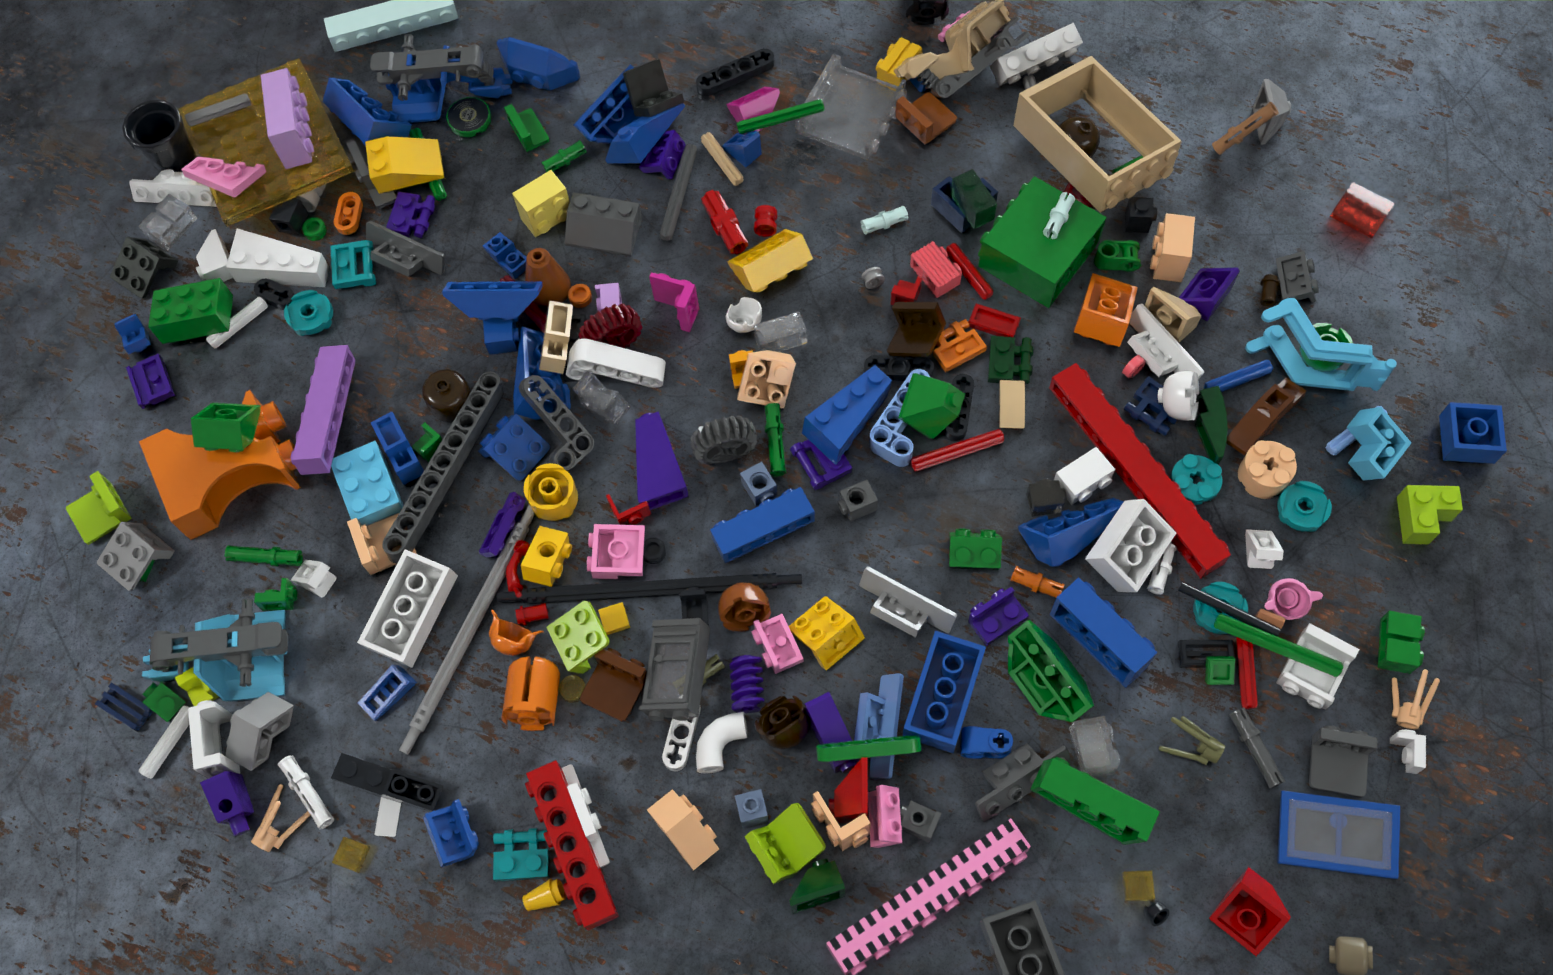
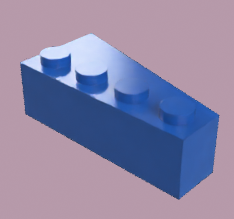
M329 78L322 102L365 146L366 141L387 136L408 138L412 126L409 122H400L398 120L399 115L393 111L388 112L382 109L383 104L367 97L368 93L350 80Z

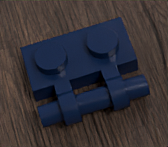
M1148 376L1133 396L1140 403L1136 406L1129 401L1125 405L1124 410L1131 414L1130 417L1136 421L1139 419L1150 426L1149 429L1154 433L1159 432L1166 436L1171 428L1163 424V422L1168 420L1175 424L1177 419L1170 417L1165 412L1163 403L1158 402V390L1163 388V385ZM1148 407L1159 415L1154 418L1145 412V409Z

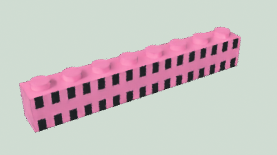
M1009 819L828 941L826 946L844 975L850 972L852 975H856L867 967L865 962L874 956L878 960L891 950L888 946L898 940L902 944L914 935L912 930L921 924L925 928L937 919L935 914L944 909L947 913L960 904L958 899L967 893L971 897L983 888L981 883L986 879L990 878L991 881H994L1005 873L1003 868L1012 862L1016 866L1028 857L1026 852H1028L1031 846L1013 820Z

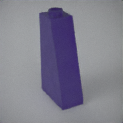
M659 411L646 413L640 418L635 419L637 497L639 504L647 501L650 510L689 497Z

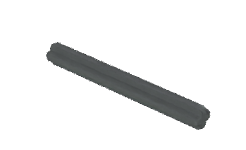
M686 144L660 230V239L663 241H671L697 153V147L694 144Z

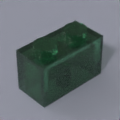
M971 169L952 178L950 195L972 227L976 229L995 219L997 203L976 172Z

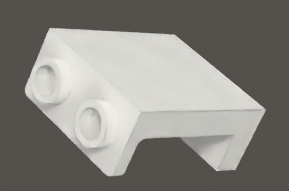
M1309 623L1302 631L1296 644L1342 662L1343 669L1338 677H1334L1288 658L1276 683L1282 686V689L1287 693L1303 697L1311 706L1326 710L1334 702V695L1349 664L1355 659L1359 649Z
M211 700L201 701L197 704L198 706L188 708L193 769L207 778H211L224 771L240 774L239 765L224 756L221 747L219 726L222 723L230 722L233 714Z

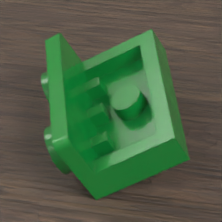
M955 529V532L949 533L950 567L1001 568L1002 537L1000 534H996L995 530L984 529L981 530V533H970V529Z

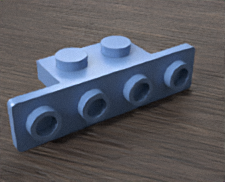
M896 673L881 676L879 696L868 692L860 693L854 741L897 736L904 678L902 674ZM895 755L871 757L869 778L873 780L892 778Z

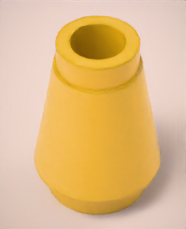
M549 879L523 896V904L528 912L558 906L561 904V901L566 900V893L560 879Z

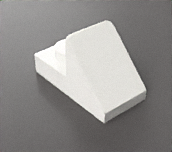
M1246 530L1248 567L1272 569L1275 560L1283 559L1284 550L1272 531Z
M304 560L291 581L319 597H324L336 581V576L328 571L330 567L323 562Z

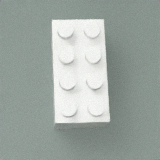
M405 549L357 643L371 651L413 668L458 575L449 567Z

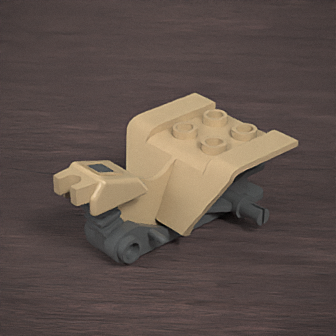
M995 0L988 4L985 1L948 28L945 33V39L949 52L939 55L931 52L915 55L904 59L902 64L893 71L898 78L905 76L909 80L910 78L918 77L917 81L923 80L921 84L926 85V89L930 88L931 93L936 98H947L997 58L1001 57L1011 47L1019 45L1030 36V33L1025 32L1014 39L1008 29L1020 19L1019 16L1011 19L1008 17L1009 12L1004 6V0Z

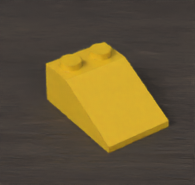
M387 136L365 142L369 176L379 194L444 178L438 139Z

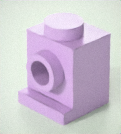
M619 283L595 285L598 297L596 298L597 311L603 310L606 306L609 308L613 304L617 306L622 304Z

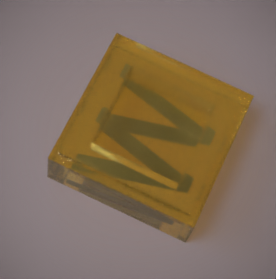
M343 837L332 863L359 873L370 847Z
M1125 871L1122 873L1125 901L1155 900L1152 871Z

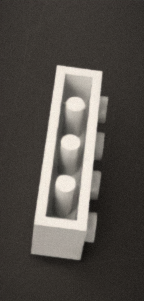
M1074 23L997 58L990 65V68L999 86L1007 82L1010 85L1020 80L1021 76L1026 73L1028 76L1032 75L1045 64L1047 67L1059 61L1058 58L1064 55L1067 58L1077 53V48L1083 41Z

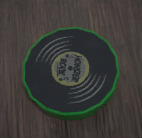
M476 97L459 99L447 111L446 118L449 127L455 134L461 137L476 136V133L484 132L491 123V113L488 105Z

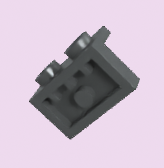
M1305 251L1276 258L1283 300L1287 298L1300 300L1309 297L1311 303L1316 302L1315 293H1319L1317 280L1312 279L1311 273L1315 272L1313 259H1308Z

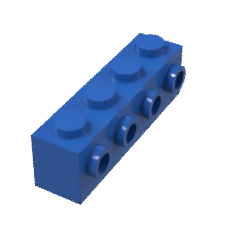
M792 488L783 492L776 499H767L761 502L759 507L741 511L735 518L729 521L723 520L716 523L710 529L711 537L724 563H727L814 522L815 511L802 488Z

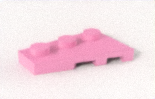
M197 157L182 168V172L189 179L235 198L264 175L266 169L262 164L250 167L246 166L245 162L237 161L234 165L226 164L222 159Z

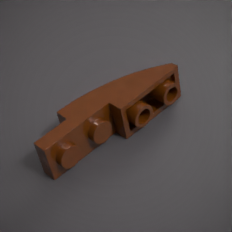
M1285 378L1278 385L1274 384L1239 421L1227 436L1226 443L1245 456L1248 450L1256 442L1263 440L1274 429L1276 423L1304 397L1306 390L1288 378Z

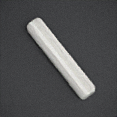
M257 297L230 319V329L228 332L209 335L206 338L207 342L214 349L219 347L268 308L265 300Z
M184 705L179 710L140 767V774L150 779L154 777L188 727V708L190 707Z

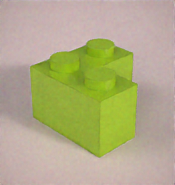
M1407 485L1397 496L1403 544H1430L1440 534L1438 521L1451 522L1463 510L1459 486Z

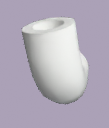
M744 712L732 713L717 718L704 729L697 742V772L715 773L723 770L722 752L725 745L733 740L748 738Z

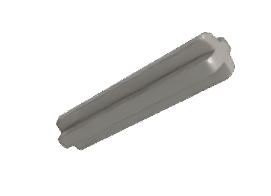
M244 93L187 113L185 119L188 125L192 127L251 106L249 96Z

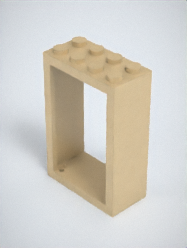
M1092 56L1019 93L1013 126L1100 213L1108 208L1115 207L1118 202L1126 198L1133 197L1136 192L1149 188L1161 178H1167L1173 172V166L1179 154L1178 151L1182 141ZM1083 98L1143 158L1108 176L1049 115Z

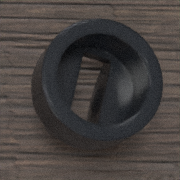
M1152 900L1149 907L1145 905L1144 916L1153 926H1159L1168 918L1169 910L1161 902Z

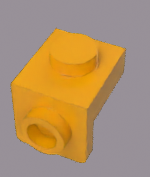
M740 350L734 354H729L735 389L740 388L748 353H752L753 350Z

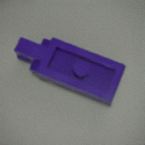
M515 492L509 493L503 508L498 511L479 550L480 555L488 558L501 553L505 546L504 539L515 525L516 521L514 518L517 512L523 510L525 498Z

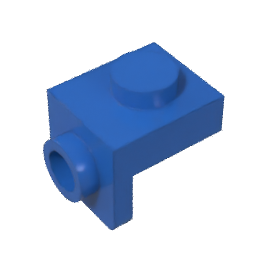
M136 314L114 324L122 337L123 347L128 354L143 351L151 344L148 331Z

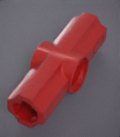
M710 190L706 192L701 201L710 217V222L716 235L721 236L730 254L738 255L744 252L748 247V241L739 227L735 212L732 208H728L719 191Z

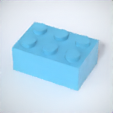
M376 441L333 458L331 467L351 520L357 518L361 525L366 524L368 526L400 513L404 504L384 453Z

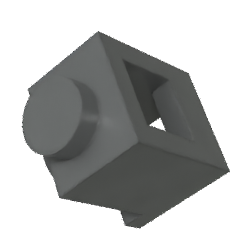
M910 801L909 806L903 805L900 810L902 831L930 843L941 812L933 811ZM918 814L923 817V821L916 823L913 820V816Z

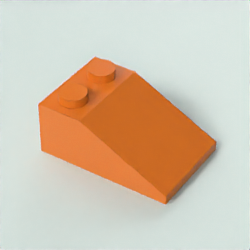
M1092 273L1074 333L1080 334L1085 338L1102 341L1107 345L1120 347L1130 322L1138 287Z

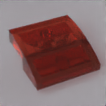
M1352 182L1330 217L1372 239L1395 203Z

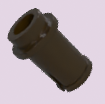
M1268 274L1260 282L1262 286L1260 303L1263 306L1271 307L1276 304L1277 287L1280 286L1278 276Z

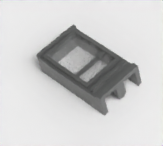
M700 618L653 620L652 627H654L650 656L642 706L639 707V710L653 721H663L664 718L686 721L688 717H698L711 628Z

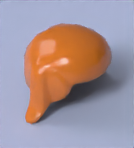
M491 610L493 614V621L489 630L491 644L495 650L504 655L517 656L527 652L531 648L535 637L539 633L544 632L543 630L531 632L520 625L501 620L496 612Z

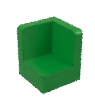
M424 422L421 426L425 434L411 447L429 464L443 439Z

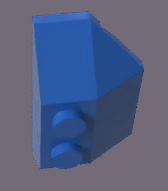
M511 37L503 38L502 40L498 39L496 42L508 74L518 83L523 82L539 89L553 90L577 81L580 78L577 62L569 61L565 56L549 48Z
M631 64L575 122L574 126L590 142L611 144L621 128L641 118L634 114L623 76L624 72L634 68Z
M542 281L448 282L442 293L446 299L469 318H478L479 320H488L490 318L511 320L517 318L539 295L543 284Z

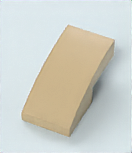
M1000 380L999 428H1025V381Z

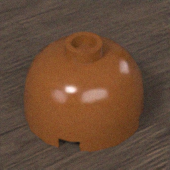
M736 583L722 593L718 603L720 620L726 629L732 631H748V626L754 625L753 621L759 620L762 623L768 620L771 615L766 593L752 583Z

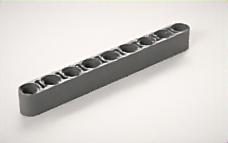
M485 372L479 377L385 536L382 545L391 562L397 564L405 549L413 552L504 393L500 377L495 372ZM490 385H495L493 388H487ZM483 404L482 407L476 408L477 405ZM467 424H473L470 427H464ZM458 443L461 444V445L458 446V447H455V448L452 447V446L455 445V444H458ZM449 463L447 467L441 468L443 464ZM432 484H438L434 488H428ZM420 504H426L424 508L416 509ZM414 525L410 530H404L406 526ZM401 546L398 551L392 552L394 547Z

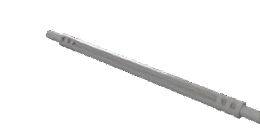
M528 505L520 522L515 524L503 550L409 724L411 728L399 749L401 753L409 755L420 732H424L506 575V567L514 553L515 543L526 538L530 530L528 526L535 515L530 505Z

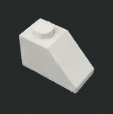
M214 229L209 233L196 256L199 264L196 270L202 280L221 278L224 282L233 278L226 268L229 253L223 239L217 230Z

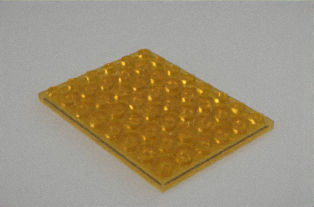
M299 58L277 68L267 70L265 73L253 78H248L234 86H229L203 99L186 104L178 109L197 157L222 159L226 164L235 165L238 161L245 162L246 166L255 167L256 164L265 166L266 173L235 198L209 187L226 227L355 172ZM284 68L288 69L291 76L296 77L299 84L298 90L300 93H304L308 106H305L310 118V121H307L312 133V136L309 138L314 148V152H311V163L285 169L268 138L261 82L262 74ZM244 93L250 98L251 106L192 127L186 122L185 115L187 113Z

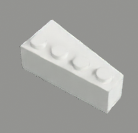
M238 228L236 229L226 266L236 282L256 283L261 279L267 278L282 285L325 287L330 270L329 265L320 252Z

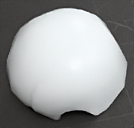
M743 297L737 305L731 304L725 316L727 325L738 333H747L755 330L762 320L760 302L754 298Z

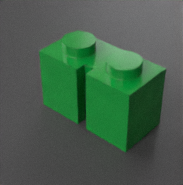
M1388 611L1380 619L1378 668L1411 674L1422 665L1424 654L1420 650L1419 641L1423 640L1425 633L1424 626H1421L1422 616Z

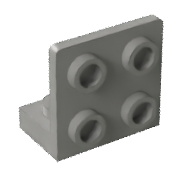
M121 522L97 560V564L123 587L133 591L152 559H170L175 551L142 523Z

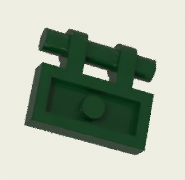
M991 336L988 382L1000 383V380L1013 381V376H1020V381H1025V384H1028L1033 372V366L1030 365L1034 348L1031 346L1032 339L1025 337L1022 339L1021 346H1015V337ZM1014 357H1021L1020 365H1014Z

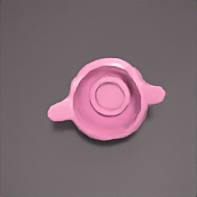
M1281 579L1271 586L1264 608L1272 610L1274 614L1282 616L1286 620L1299 619L1308 614L1312 602L1322 599L1323 594L1317 591H1310L1304 583L1296 579Z

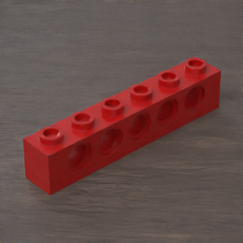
M555 760L526 773L529 782L525 783L530 798L535 797L538 804L534 810L539 822H544L547 828L544 837L548 847H554L557 857L553 858L558 873H564L567 883L563 884V888L569 900L573 898L577 909L573 910V914L578 926L583 925L589 931L618 918V912L590 841L585 836L569 794L568 783L561 765ZM551 789L557 791L556 797L553 800H544L547 791ZM565 814V823L561 826H554L555 817ZM569 839H575V848L570 852H564V843ZM580 864L585 865L586 871L584 875L579 878L573 877L574 868ZM588 890H594L596 893L595 900L590 904H584V893Z

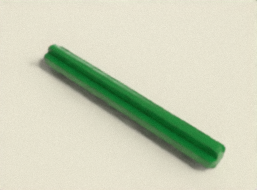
M1219 614L1214 621L1216 629L1334 677H1338L1342 672V662L1226 615Z

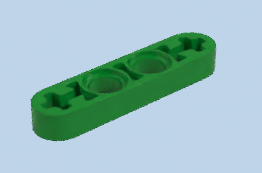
M917 735L820 744L816 746L817 761L829 762L859 759L862 757L869 758L916 753L921 751V738Z

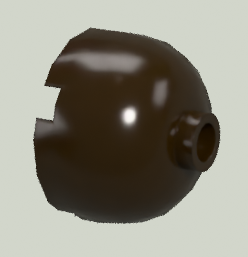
M1076 116L1068 118L1059 125L1090 158L1095 154L1100 143V135L1097 126L1091 120Z
M780 696L771 700L760 710L762 716L759 722L755 721L756 730L761 738L774 748L787 749L796 746L809 732L810 718L805 705L797 696H792L794 699Z

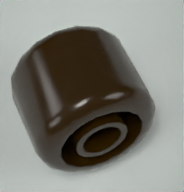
M450 369L438 370L432 373L425 380L422 387V397L432 415L444 422H453L471 392L465 378L457 371Z

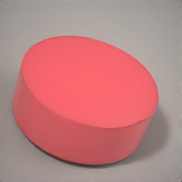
M1140 355L1135 356L1124 367L1122 373L1129 379L1135 377L1145 366L1146 360Z

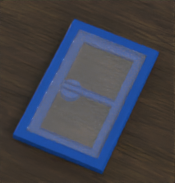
M1281 791L1277 860L1279 864L1398 879L1400 806Z

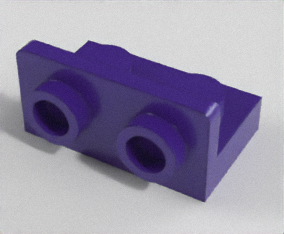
M675 130L665 131L639 166L643 173L662 172L667 179L673 178L686 145Z
M1012 587L1007 590L1002 588L996 591L991 596L990 601L985 604L980 602L970 610L971 614L968 623L986 646L1029 617L1028 613L1014 597L1015 590Z

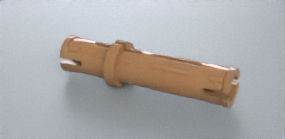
M1269 102L1236 127L1232 126L1229 128L1228 133L1212 143L1214 150L1221 155L1234 144L1243 142L1244 137L1279 114L1277 107L1272 102ZM1260 116H1262V118L1259 119L1257 122H1255L1254 124H1252L1250 127L1248 126L1250 123H1252V122L1255 121L1257 118H1259ZM1239 131H1242L1240 134H1238L1236 137H1234V138L1231 139L1230 141L1228 140L1229 138H1231L1232 136H1234V135H1235L1236 133H1238Z

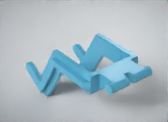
M1295 298L1284 299L1279 305L1264 310L1261 315L1262 320L1269 323L1283 317L1309 359L1351 363L1347 371L1335 369L1330 372H1322L1307 367L1280 325L1268 327L1262 337L1249 341L1245 346L1246 351L1250 354L1271 347L1291 381L1301 386L1354 391L1357 386L1370 387L1372 390L1378 391L1397 365L1394 359H1388L1387 361L1377 360L1373 355L1372 345L1323 341Z

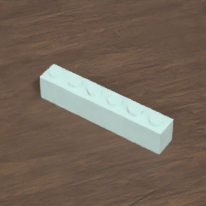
M391 0L324 18L329 41L334 51L338 52L459 18L453 0Z

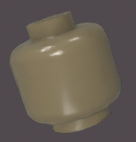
M1339 936L1335 941V946L1329 945V962L1336 964V970L1339 974L1366 975L1368 969L1373 970L1372 946H1367V942L1363 938Z

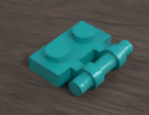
M529 828L528 831L514 832L512 829L504 830V833H494V844H504L505 847L502 852H494L493 880L496 882L550 878V850L539 849V841H546L544 833L547 830ZM529 842V850L515 851V843Z

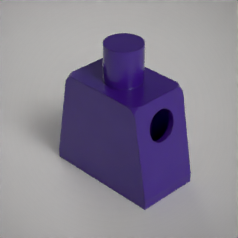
M224 771L200 782L216 821L221 824H229L234 837L248 832L250 828L245 817L253 814L254 809L242 774Z

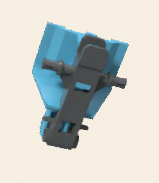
M247 598V601L246 599L241 600L242 613L239 615L227 614L195 623V631L185 632L184 625H180L179 633L171 634L169 631H156L154 636L151 637L150 655L143 657V662L146 665H152V669L142 671V677L158 682L174 680L176 676L182 675L183 672L189 669L190 661H194L193 673L223 701L252 700L261 697L267 692L277 697L285 696L284 655L288 651V633L284 630L286 611L277 610L252 613L253 599Z

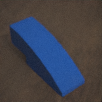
M390 412L370 422L403 485L420 477L424 469L394 413Z

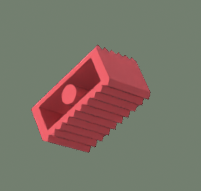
M932 241L927 246L911 254V268H913L917 275L923 277L922 281H924L936 298L960 285L961 268L957 263H952L948 259V254L942 246L938 247Z

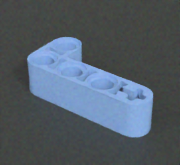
M915 369L908 375L870 432L869 444L871 451L899 467H904L911 463L913 456L912 441L901 434L907 426L905 422L898 418L902 408L901 402L904 401L913 373L930 377L928 372L922 369ZM890 419H896V420H898L899 422H897V423H890L888 420H890ZM884 438L886 441L877 442L875 439ZM899 449L906 450L907 453L899 454L896 451Z

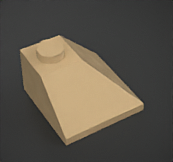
M1156 287L1150 289L1145 307L1179 343L1197 327L1202 315L1194 306L1189 305L1184 300Z

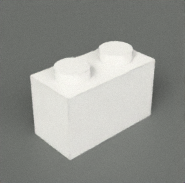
M1095 447L1056 472L1053 483L1068 502L1073 505L1077 501L1084 502L1097 488L1104 489L1112 482L1111 478L1115 468L1099 449Z

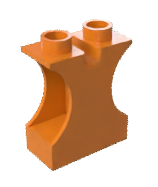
M251 390L245 392L242 404L260 405L261 411L253 442L240 452H230L228 449L207 451L202 447H194L193 435L180 434L169 429H164L139 441L170 521L190 540L218 528L221 517L228 505L238 495L252 487L274 483L286 485L295 490L301 488L293 471L297 468L291 462V452L294 451L295 445L290 439L277 444L280 440L276 432L287 426L274 401L262 406Z

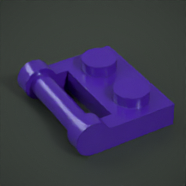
M809 439L804 442H798L790 448L793 456L798 458L811 479L810 484L814 490H818L852 472V466L844 454L835 465ZM807 451H812L825 473L823 476L818 474L806 454Z

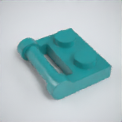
M363 240L330 246L332 285L335 289L359 285L373 286L376 284V276L373 274L371 251L374 250L372 241ZM362 252L364 274L357 275L356 253Z

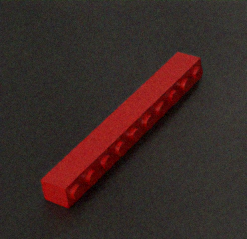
M1075 363L1053 376L1049 387L1092 443L1115 468V472L1137 499H1145L1176 532L1171 542L1199 578L1202 579L1224 565L1231 555L1227 544L1217 538L1213 533L1210 523L1201 518L1193 502L1184 497L1179 485L1175 481H1171L1167 476L1163 465L1158 461L1156 462L1150 455L1146 444L1141 443L1137 439L1133 428L1129 424H1125L1117 408L1108 403L1103 391L1099 387H1095L1087 371L1081 369Z

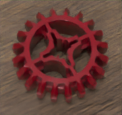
M613 304L609 308L606 306L603 310H598L595 315H590V319L584 321V326H581L578 335L580 339H590L626 348L630 347V344L637 340L643 327L638 313L630 305L620 304L617 306Z

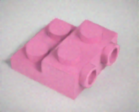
M594 524V532L589 533L588 546L592 548V556L587 557V572H591L592 579H618V576H643L645 525Z

